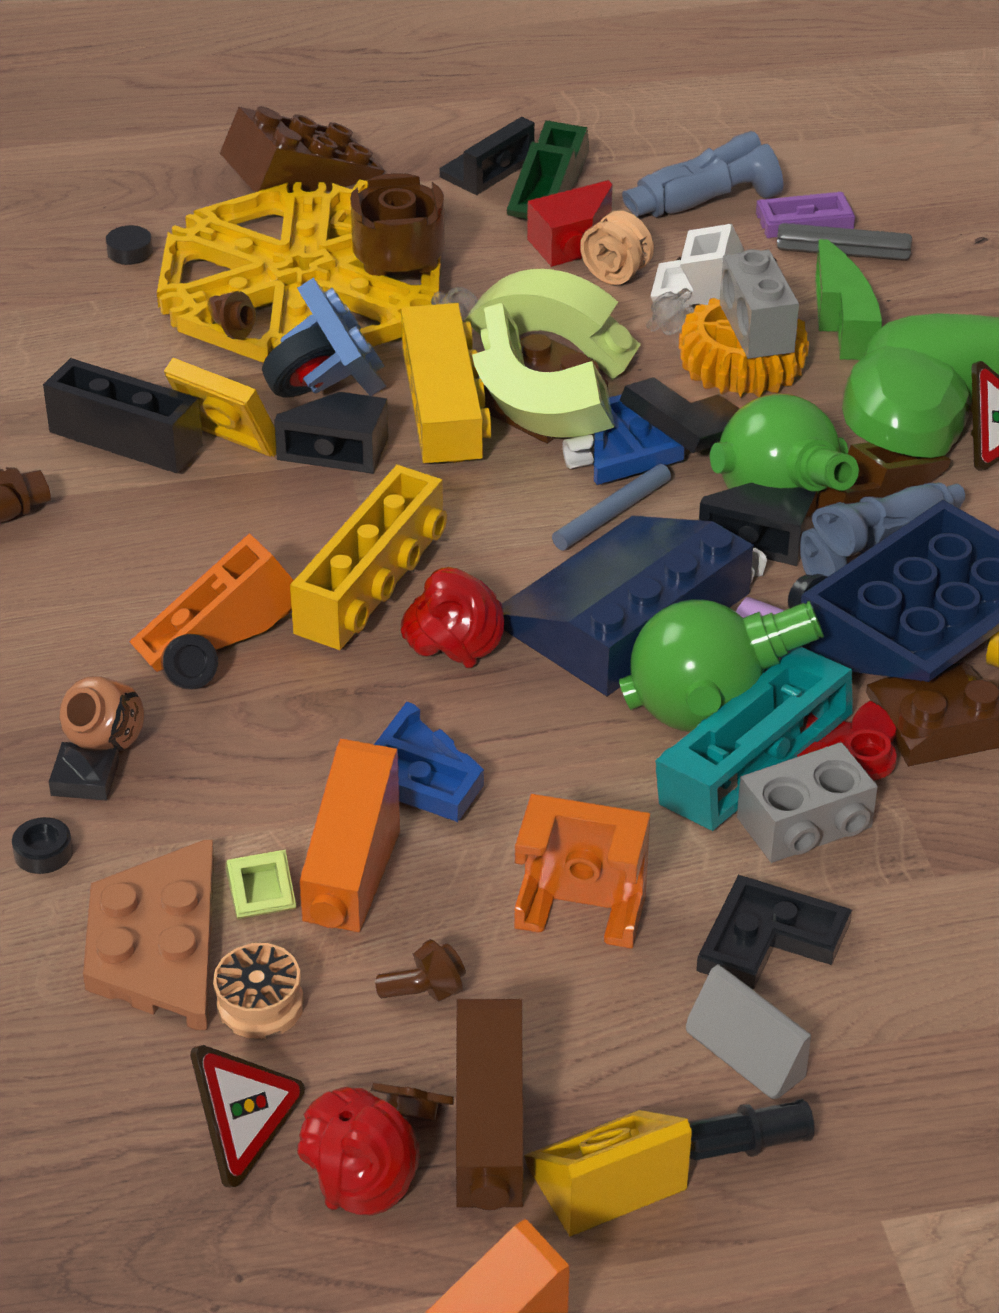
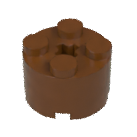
M406 173L375 176L367 180L368 188L359 193L357 187L352 192L350 198L352 249L357 259L364 264L365 272L374 276H382L389 272L414 270L420 273H427L435 270L438 266V258L442 255L445 247L444 195L440 187L432 182L431 189L420 184L419 176Z

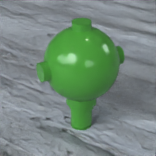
M789 394L766 395L745 404L731 417L722 433L720 442L713 444L710 451L711 467L715 473H721L728 489L752 482L775 488L800 487L819 492L828 487L843 491L854 485L859 474L857 461L848 454L846 441L838 437L837 431L828 416L810 401Z
M708 600L681 601L656 613L641 629L631 654V675L619 679V684L630 710L644 706L652 716L663 724L680 731L691 732L702 720L717 712L718 709L732 698L750 689L758 681L765 669L780 664L779 658L789 654L788 651L818 640L819 637L823 638L824 634L810 601L774 615L769 613L762 616L759 611L744 618L731 608L717 602Z

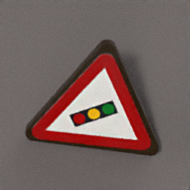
M979 361L973 363L971 367L972 405L970 406V411L973 413L971 436L973 437L974 467L976 470L982 471L999 461V375L986 363Z
M206 1045L195 1046L191 1050L190 1057L221 1181L227 1188L237 1187L304 1095L305 1086L301 1080Z

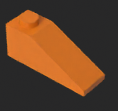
M249 533L129 642L150 666L158 672L162 670L161 656L164 648L171 640L185 634L202 636L217 650L266 632L292 610L290 584L294 580L276 558Z

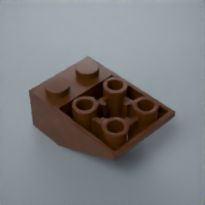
M258 106L257 110L238 107L220 151V155L254 192L288 183L289 193H293V185L296 182H301L302 190L305 192L316 191L319 182H324L327 192H330L332 190V183L347 187L356 184L359 180L367 181L375 176L383 175L385 171L372 158V151L359 144L352 137L353 132L349 128L335 122H330L328 126L320 125L312 119L299 114H295L293 118L284 117L276 111L263 106Z

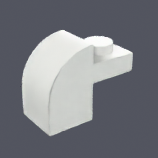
M732 224L688 230L681 260L659 263L650 296L657 310L693 304L708 305L710 298L720 300L723 256L744 252L742 243Z

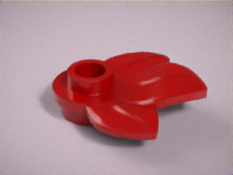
M868 701L855 713L852 723L843 721L821 740L809 745L797 757L842 742L872 780H879L888 776L895 769L897 754L891 743L896 736L897 727L881 706L873 701ZM812 713L808 715L806 729L818 719Z

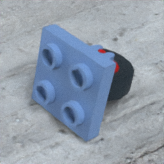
M314 277L298 287L299 293L312 314L280 339L281 343L266 357L262 371L271 391L282 398L295 397L310 391L318 393L350 375L356 379L369 396L386 387L378 373L380 369L385 367L370 342L367 343L359 330L361 327L348 306L342 302L334 288L332 287L325 292Z

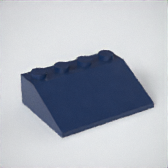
M941 500L802 594L801 604H806L807 601L811 602L824 637H819L818 640L801 647L852 669V672L926 682L931 681L999 631V531L947 501Z
M631 516L502 603L504 631L608 697L620 688L619 679L631 675V654L634 643L641 629L656 613L672 604L686 600H708L730 608L749 594L754 545L713 521Z

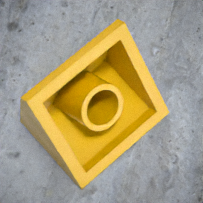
M638 1110L528 1153L524 1157L529 1171L570 1237L687 1190L692 1131L687 1118Z

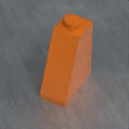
M340 738L300 877L302 921L319 924L327 928H339L360 933L400 834L398 749Z
M524 1219L510 1229L425 1313H568L570 1265L530 1222Z

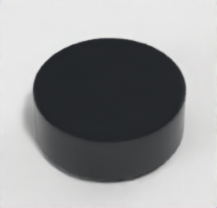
M134 225L121 226L111 230L106 236L107 255L116 263L124 265L138 264L145 261L152 254L151 234L143 227Z
M185 634L174 638L166 645L161 656V668L164 676L172 685L181 689H197L206 685L214 677L218 667V656L214 646L206 638L196 634Z
M41 817L31 819L21 824L12 836L15 862L21 869L30 873L46 874L54 872L65 866L73 854L69 828L65 823L54 818Z

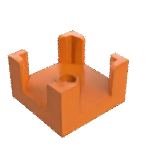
M531 794L515 844V864H525V875L515 905L514 928L543 932L547 924L553 899L611 908L604 934V942L608 945L633 949L646 898L651 813Z

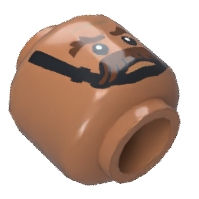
M88 676L76 681L66 691L60 704L59 720L64 734L70 742L77 746L95 750H107L118 747V752L127 749L138 738L143 727L145 712L141 698L130 686L105 677Z

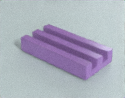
M843 192L758 200L756 205V215L758 219L761 218L760 224L762 228H765L766 238L777 237L779 225L782 223L854 229L855 215Z

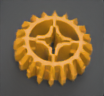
M710 298L708 305H696L694 312L686 315L685 323L682 325V333L679 334L678 348L681 350L682 368L690 372L691 380L702 381L705 389L719 388L721 395L728 391L736 392L740 398L743 393H753L760 397L765 390L778 393L780 386H792L794 378L801 376L806 357H808L809 341H807L808 333L805 330V321L798 319L795 352L748 359L720 306V300Z

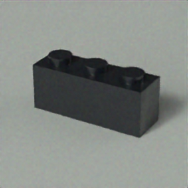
M73 358L65 362L43 384L50 433L174 473H178L203 446L198 397Z

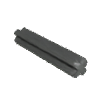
M788 223L780 224L777 233V248L787 251L817 253L818 240L828 239L847 256L906 261L910 258L912 249V236L907 233Z

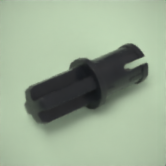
M804 1099L753 1109L749 1104H743L738 1107L737 1113L689 1121L692 1131L690 1159L701 1160L743 1151L748 1156L754 1157L760 1154L761 1148L802 1140L804 1142L811 1141L815 1133L811 1108Z

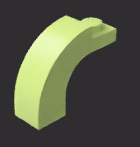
M529 269L502 278L480 297L465 318V321H470L471 327L481 335V330L487 328L484 308L503 303L517 325L519 335L529 331L540 330L563 336L574 343L588 357L596 361L599 368L612 380L626 369L641 345L624 326L620 325L610 315L618 301L609 293L577 275L552 269Z
M499 303L484 308L487 328L481 330V338L485 351L473 354L472 357L481 380L499 407L511 420L534 433L558 438L585 436L615 427L607 385L593 361L557 372H538L524 366L518 327L504 304Z

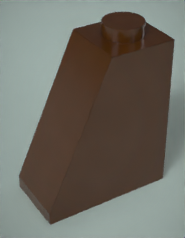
M457 999L456 1208L497 1210L500 1208L523 1207L522 999Z

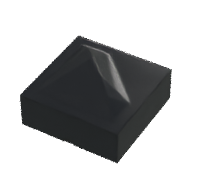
M62 742L49 779L51 796L107 801L119 764L118 747L107 750L84 749L71 742Z

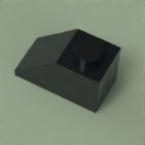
M337 392L277 414L274 420L277 460L374 474L388 440L387 398Z
M751 482L703 496L700 502L699 520L717 523L753 544V548L762 551L768 560L797 566L801 558L800 540L802 532L814 528L812 516L816 511L818 491H810L800 487H767Z

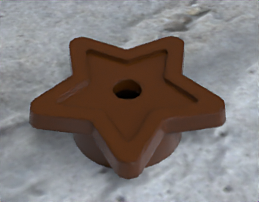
M373 1083L370 1090L387 1094L386 1101L396 1108L403 1117L435 1121L438 1105L454 1106V1097L426 1092L411 1087Z

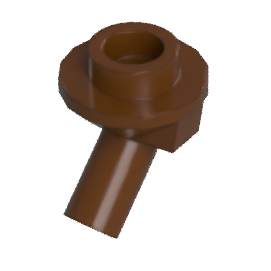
M232 291L220 296H212L208 300L207 306L212 319L222 326L228 337L239 340L244 339L250 334L256 320V311L250 298L245 293Z
M429 939L413 953L417 969L378 974L375 982L376 991L380 998L412 995L428 991L429 995L439 1002L463 990L461 977L466 974V970L461 958L451 945L445 943L440 946L436 941Z

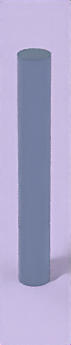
M657 464L552 534L553 543L562 551L577 543L670 481L671 473L664 464Z

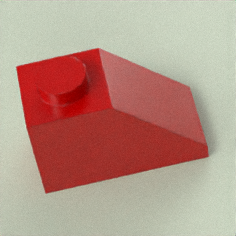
M609 180L528 201L527 240L551 267L583 258L580 248L584 233L612 212L613 184Z

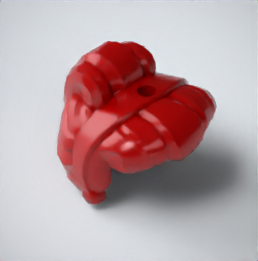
M444 567L434 571L424 584L423 594L414 599L401 619L402 638L407 641L409 646L418 655L431 656L441 650L451 660L463 663L465 668L474 667L477 658L491 653L499 644L504 630L503 605L497 599L496 593L481 580L453 567Z
M346 1086L335 1089L332 1092L328 1091L310 1104L304 1112L305 1121L301 1126L299 1134L300 1142L297 1146V1154L303 1162L312 1169L317 1170L319 1187L322 1195L325 1197V1206L330 1210H336L341 1207L345 1211L357 1215L373 1216L385 1212L396 1205L407 1193L409 1185L416 1175L420 1161V1144L416 1139L414 1129L390 1103L375 1097L364 1088H350Z

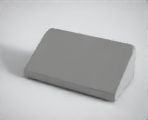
M719 965L712 968L688 1016L685 1028L687 1033L769 1098H780L806 1077L811 1034L725 968Z

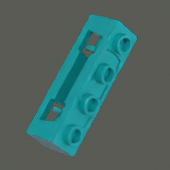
M797 647L779 660L780 664L768 668L750 689L732 698L718 709L717 712L702 720L694 730L674 746L666 749L655 760L659 805L711 831L716 829L738 810L741 776L796 758L809 745L821 740L853 714L852 669L805 648ZM812 713L818 719L800 734V727L803 726L804 717ZM737 773V787L718 802V788L727 789L731 785L729 779Z

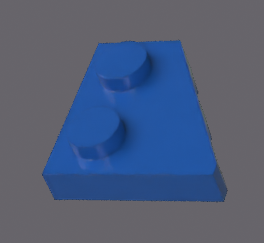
M622 394L609 397L615 427L594 433V482L599 485L650 470L657 464L668 465L684 460V447L619 401Z
M406 702L374 744L398 749L399 801L458 822L484 786V769L468 754L457 750L454 741L444 731L439 729L433 732L420 720V709L413 703Z

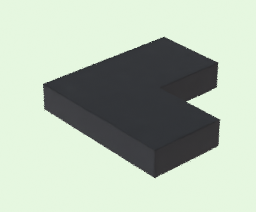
M654 377L626 385L619 400L623 405L692 453L710 448L713 444L719 443L727 423L740 409L719 394L691 403Z
M738 875L697 957L696 971L709 975L711 969L719 965L748 987L755 989L774 947L832 965L850 926L852 909Z

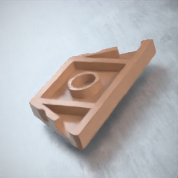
M213 839L199 841L91 883L83 968L86 991L108 999H123L129 1002L132 1007L153 1015L161 1007L186 1016L187 1027L195 1030H207L214 875Z

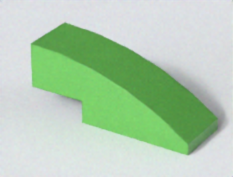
M819 239L815 271L818 331L837 332L839 359L861 360L870 338L882 327L879 303L871 285L851 259L828 239Z

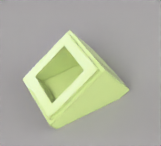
M286 849L228 859L226 861V874L237 919L296 909Z

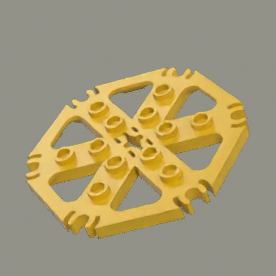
M296 182L293 185V193H289L288 183L194 210V214L185 216L186 228L174 225L172 227V234L167 232L157 288L158 308H160L162 315L170 314L171 326L173 328L177 327V332L264 363L266 357L281 343L280 339L312 314L297 288L314 277L325 292L333 287L342 302L352 312L380 322V325H370L359 329L367 343L370 342L372 347L402 338L401 307L439 304L441 256L438 258V266L435 270L422 273L421 285H410L383 275H370L365 272L364 264L353 253L352 233L329 240L330 219L342 209H346V215L351 216V203L348 202H350L351 194L354 190L332 183V190L330 193H327L326 184L319 182L316 191L305 192L302 190L301 182ZM266 215H280L283 217L281 240L236 225ZM194 259L207 260L218 266L231 269L189 283H181L184 265ZM239 291L245 293L250 298L254 308L273 303L270 330L261 339L247 337L239 340L231 339L225 334L221 325L212 324L214 320L207 306L208 300L212 296Z

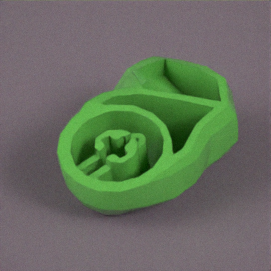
M934 313L911 315L888 322L870 338L863 358L853 366L847 379L842 403L846 424L859 437L892 452L926 458L945 456L951 449V446L957 442L969 417V404L972 403V364L983 361L999 375V317Z

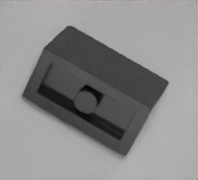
M521 116L466 149L459 157L440 167V178L475 195L482 193L523 167L531 142H534L535 122Z

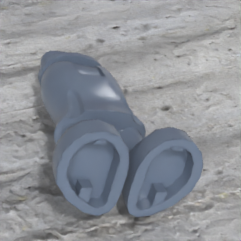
M750 131L734 136L728 143L715 150L708 148L694 159L667 166L638 180L637 187L623 191L622 197L626 207L636 217L647 213L658 217L663 215L664 211L668 214H673L693 208L713 197L730 193L731 187L744 183H751L761 197L769 199L782 193L784 182L782 171L773 149L769 144L761 145L757 133Z
M939 482L911 486L882 498L863 497L858 503L845 504L839 502L817 509L812 516L815 528L802 532L800 540V555L806 575L823 574L830 576L847 564L846 556L859 552L863 554L941 500H945L960 509L965 500L963 487L960 484L946 487L945 484Z

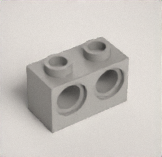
M752 249L739 254L724 255L720 306L747 358L795 352L799 303L770 250L760 251Z
M840 742L741 776L737 818L768 860L773 863L793 855L804 854L812 848L843 837L855 836L863 830L872 828L878 786L844 744Z

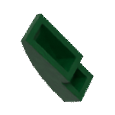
M545 120L538 142H531L507 207L508 216L527 219L528 201L574 189L590 151L587 127Z

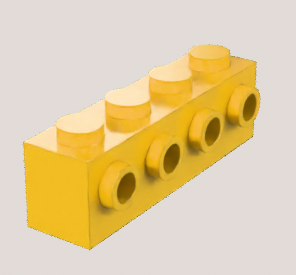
M458 303L401 307L402 349L422 462H461L464 460L483 459L482 438H491V420L489 408H484V384L481 378H478L479 375L472 357L477 351L476 349L472 350L471 322H462Z
M396 465L290 584L293 634L341 650L354 633H360L364 629L370 614L381 601L385 602L390 598L397 582L408 570L411 571L416 567L421 554L429 544L442 536L447 523V513L443 510V479L400 465Z

